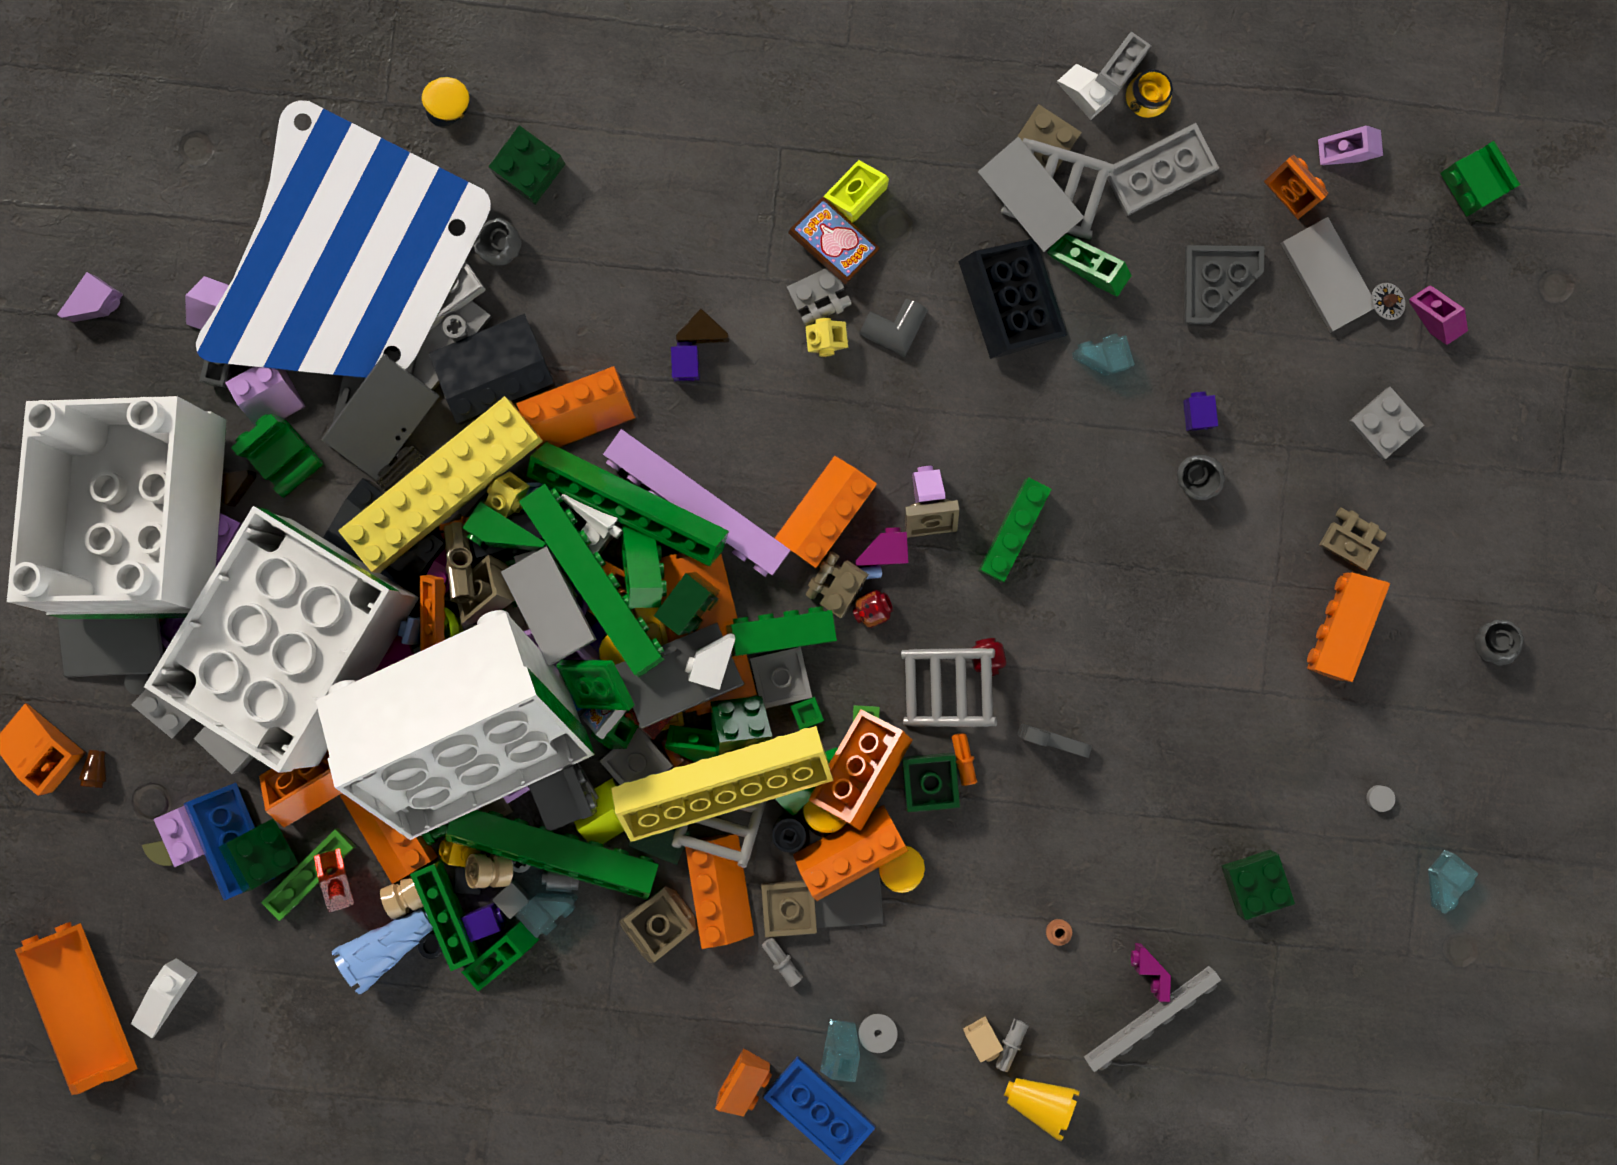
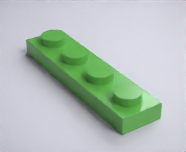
M336 828L261 903L279 921L282 920L356 845L339 828Z

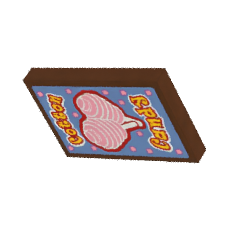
M824 197L795 223L788 232L845 285L880 249Z

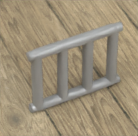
M1024 138L1023 143L1032 154L1037 152L1049 156L1045 170L1052 178L1059 159L1074 163L1064 192L1071 201H1073L1083 167L1098 170L1081 227L1075 225L1066 233L1091 240L1093 231L1090 229L1108 174H1112L1115 165ZM1004 205L1001 209V214L1015 218Z
M995 649L902 650L901 657L905 659L907 717H904L903 725L912 727L997 726V719L993 717L991 658L995 656ZM916 659H930L932 716H917ZM940 659H955L957 716H942ZM966 659H981L983 716H967Z
M766 801L740 809L752 813L748 827L715 817L695 822L745 837L741 852L686 836L688 825L676 828L672 846L681 848L682 845L736 861L738 866L746 868Z

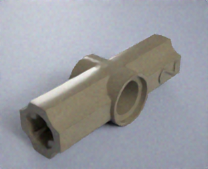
M454 522L444 526L447 559L446 572L448 573L450 600L456 604L474 600L471 568L472 554L469 548V539L467 538L468 532L463 529L464 524L461 522ZM460 560L465 565L459 566L456 565L453 561Z

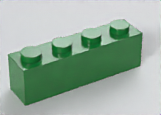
M1029 477L1024 480L978 570L979 572L999 582H1005L1052 490L1051 488Z
M621 523L623 532L620 536L628 608H660L662 597L667 595L666 580H661L664 578V564L659 563L661 561V545H656L659 541Z
M823 606L808 608L807 614L799 615V610L783 612L784 617L774 618V614L771 613L758 615V621L749 622L748 617L733 619V624L726 626L727 634L735 635L731 656L837 641L832 610L824 611Z
M440 859L411 873L410 876L450 971L476 961L480 957L481 952L476 941L470 942L462 921V917L465 914L456 893H454V888L442 860Z

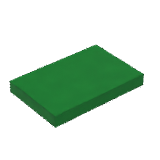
M561 660L556 664L578 708L629 711L635 706L613 660Z

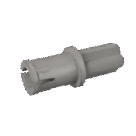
M772 937L764 941L762 948L773 961L774 970L777 969L781 973L789 987L799 983L803 976L790 960L791 956L789 954L785 955Z
M1013 1019L1006 1038L1002 1040L1004 1043L1003 1051H1001L996 1062L998 1069L1004 1072L1009 1071L1017 1050L1021 1051L1022 1049L1020 1046L1029 1028L1028 1024L1018 1019Z

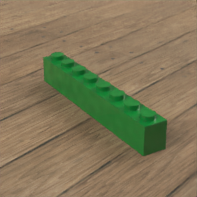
M545 442L530 457L527 477L541 484H546L552 489L555 488L558 492L586 506L616 517L618 522L699 562L711 566L724 549L729 533L728 530L559 447Z
M543 484L521 499L519 503L633 674L639 678L665 660L661 655L665 650L657 638L651 640L646 632L650 628L642 616L636 618L632 612L634 608H628L627 594L622 597L617 589L621 586L613 573L609 575L603 568L606 562L597 551L593 554L588 546L592 543L584 530L581 532L577 530L574 524L578 521L570 509L564 511L560 505L564 500L555 488L550 490L546 484Z
M476 809L449 823L446 841L648 900L659 865L653 863L654 860L646 856L636 858L630 856L627 851L622 849L609 850L604 848V845L599 842L589 841V843L579 841V838L572 834L566 833L563 836L554 833V830H547L545 826H539V828L532 827L525 820L515 818L512 821L503 818L502 814L495 811L485 813Z

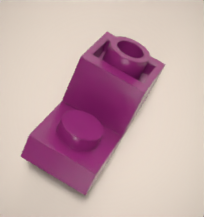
M1135 943V951H1131V966H1134L1139 975H1155L1150 981L1151 993H1154L1159 1002H1170L1171 975L1141 943Z

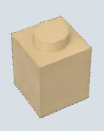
M986 1016L963 1028L980 1062L985 1060L990 1062L1000 1055L999 1052L1003 1051L1002 1045Z

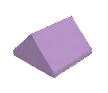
M204 276L185 295L186 324L201 330L229 285Z

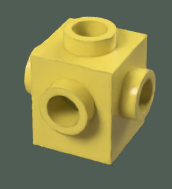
M820 318L815 320L816 324L805 326L808 352L819 353V357L833 356L836 350L848 348L846 322L831 321V318Z
M509 471L490 484L487 489L489 495L485 504L506 518L513 513L517 514L523 509L519 501L526 496L530 485Z

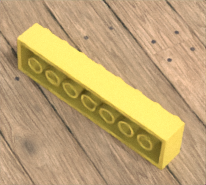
M504 396L338 531L371 572L381 573L495 481V479L542 443L543 440L513 403Z
M815 726L785 736H778L759 744H752L739 750L725 752L722 755L709 759H702L686 766L675 767L672 770L649 775L636 781L626 782L611 789L616 816L630 842L825 784L833 781L822 741Z

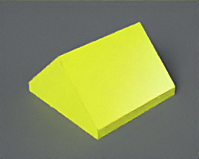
M858 160L823 197L848 220L854 223L887 189L889 178L882 172Z
M613 778L594 789L599 796L596 799L597 812L588 818L574 821L578 832L588 843L589 841H595L604 844L625 831L615 813L611 788L616 787L617 784Z

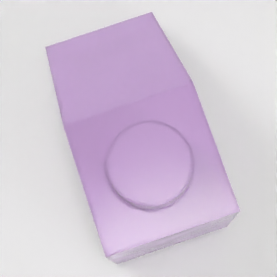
M1363 126L1318 139L1320 165L1356 163L1383 156L1381 130L1370 126Z
M86 272L57 315L71 322L109 316L111 312L118 308L123 294L100 278Z
M933 466L918 467V472L912 474L915 503L929 504L945 499L940 469L933 470Z

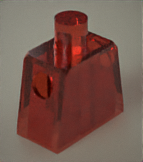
M340 848L314 856L318 881L328 912L353 906L355 904L353 890ZM330 868L337 869L336 873L328 875L327 870Z

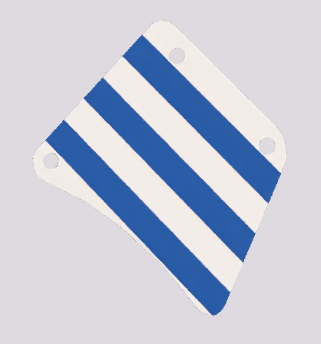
M299 100L289 104L283 110L279 119L271 177L260 218L233 280L198 335L196 341L198 355L206 361L366 378L382 357L384 350L388 346H396L401 351V357L396 363L404 369L408 368L416 358L487 219L491 205L488 194L484 189L310 101ZM304 113L310 116L312 124L309 129L301 131L295 127L294 119L298 114ZM454 219H460L465 223V232L460 236H454L448 230L449 223Z

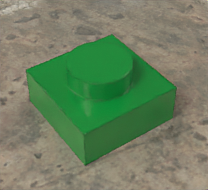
M815 696L791 705L800 730L824 721Z

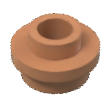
M1055 919L1047 925L1046 936L1054 945H1065L1072 937V928L1065 920ZM1057 929L1064 930V934L1061 937L1055 936Z

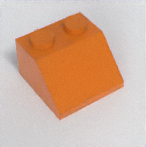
M743 1048L718 1092L715 1109L739 1116H744L748 1109L752 1111L759 1099V1096L756 1095L760 1087L765 1088L772 1076L769 1072L770 1063Z

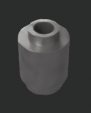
M543 869L542 885H546V890L560 892L578 890V879Z

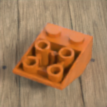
M27 703L21 707L0 732L1 757L15 776L38 796L52 793L86 753Z

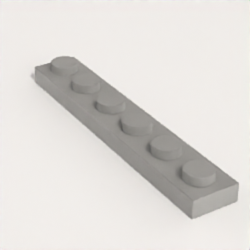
M1208 966L1170 994V1002H1158L1085 1055V1060L1094 1072L1098 1069H1106L1112 1063L1113 1058L1119 1054L1124 1055L1133 1048L1135 1042L1150 1037L1154 1033L1153 1029L1157 1026L1172 1021L1175 1013L1182 1008L1187 1009L1194 1005L1196 998L1203 993L1208 994L1217 987V983L1221 981L1220 977Z

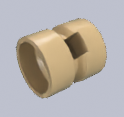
M486 853L469 855L465 866L468 886L472 889L486 888L489 885L491 887L509 886L513 877L512 860L493 854L487 857Z
M411 876L402 879L400 885L391 884L380 890L383 907L388 916L393 920L409 913V908L415 911L423 907Z

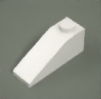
M177 958L165 964L150 985L131 1024L149 1037H155L198 972Z

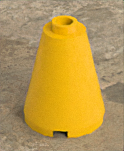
M1016 1078L1014 1083L1009 1081L1004 1096L1008 1097L1007 1103L1056 1140L1062 1141L1064 1136L1059 1135L1060 1130H1067L1077 1103L1072 1098L1073 1095L1079 1096L1080 1091Z

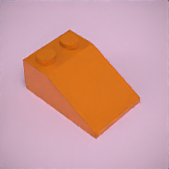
M1295 155L1289 157L1264 181L1297 219L1301 218L1328 195L1323 181L1314 177L1309 172L1305 161L1297 158Z

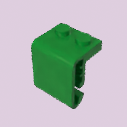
M1495 141L1460 159L1440 173L1466 217L1521 185Z
M272 413L260 417L255 423L257 426L250 432L246 431L239 435L235 440L237 443L231 447L238 456L247 458L265 480L269 479L275 486L273 489L283 498L324 465L286 419Z

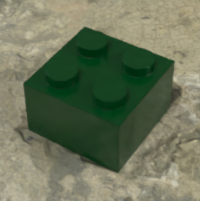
M519 125L488 167L496 177L536 205L565 166V162L560 154Z
M697 572L685 573L654 617L677 635L695 632L703 622L701 616L707 610L711 611L719 601V598L716 596L720 590Z
M762 696L710 702L709 723L717 756L725 752L748 747L752 744L772 740V733Z
M954 753L902 758L907 812L960 808L956 757Z
M273 818L218 847L243 893L253 890L298 864Z
M1267 850L1221 865L1237 915L1245 921L1295 904L1278 853Z

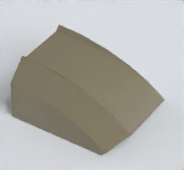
M488 555L472 568L474 600L457 604L462 626L477 622L481 616L488 612L502 610L515 600L501 574L503 570L509 568L505 562Z
M668 887L658 891L619 921L623 931L649 963L656 962L696 929L693 913L677 891Z

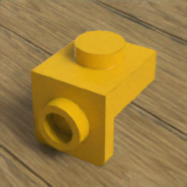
M446 837L439 847L440 859L446 864L465 867L469 855L481 854L480 850L446 841Z

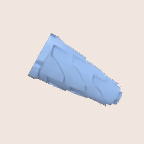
M420 908L406 916L395 919L383 927L371 930L359 938L339 945L332 951V955H340L334 959L338 969L351 987L356 983L360 985L355 992L362 994L384 973L395 966L433 928L426 911Z

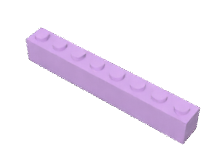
M622 429L603 455L608 458L606 463L618 472L621 468L629 473L627 478L640 487L643 483L650 488V493L728 530L726 543L734 548L732 553L744 562L747 558L755 563L753 568L766 577L768 573L773 576L791 550Z

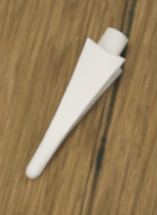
M565 494L561 495L564 502L581 515L603 539L609 534L616 539L621 536L623 530L615 525L618 518L586 506Z

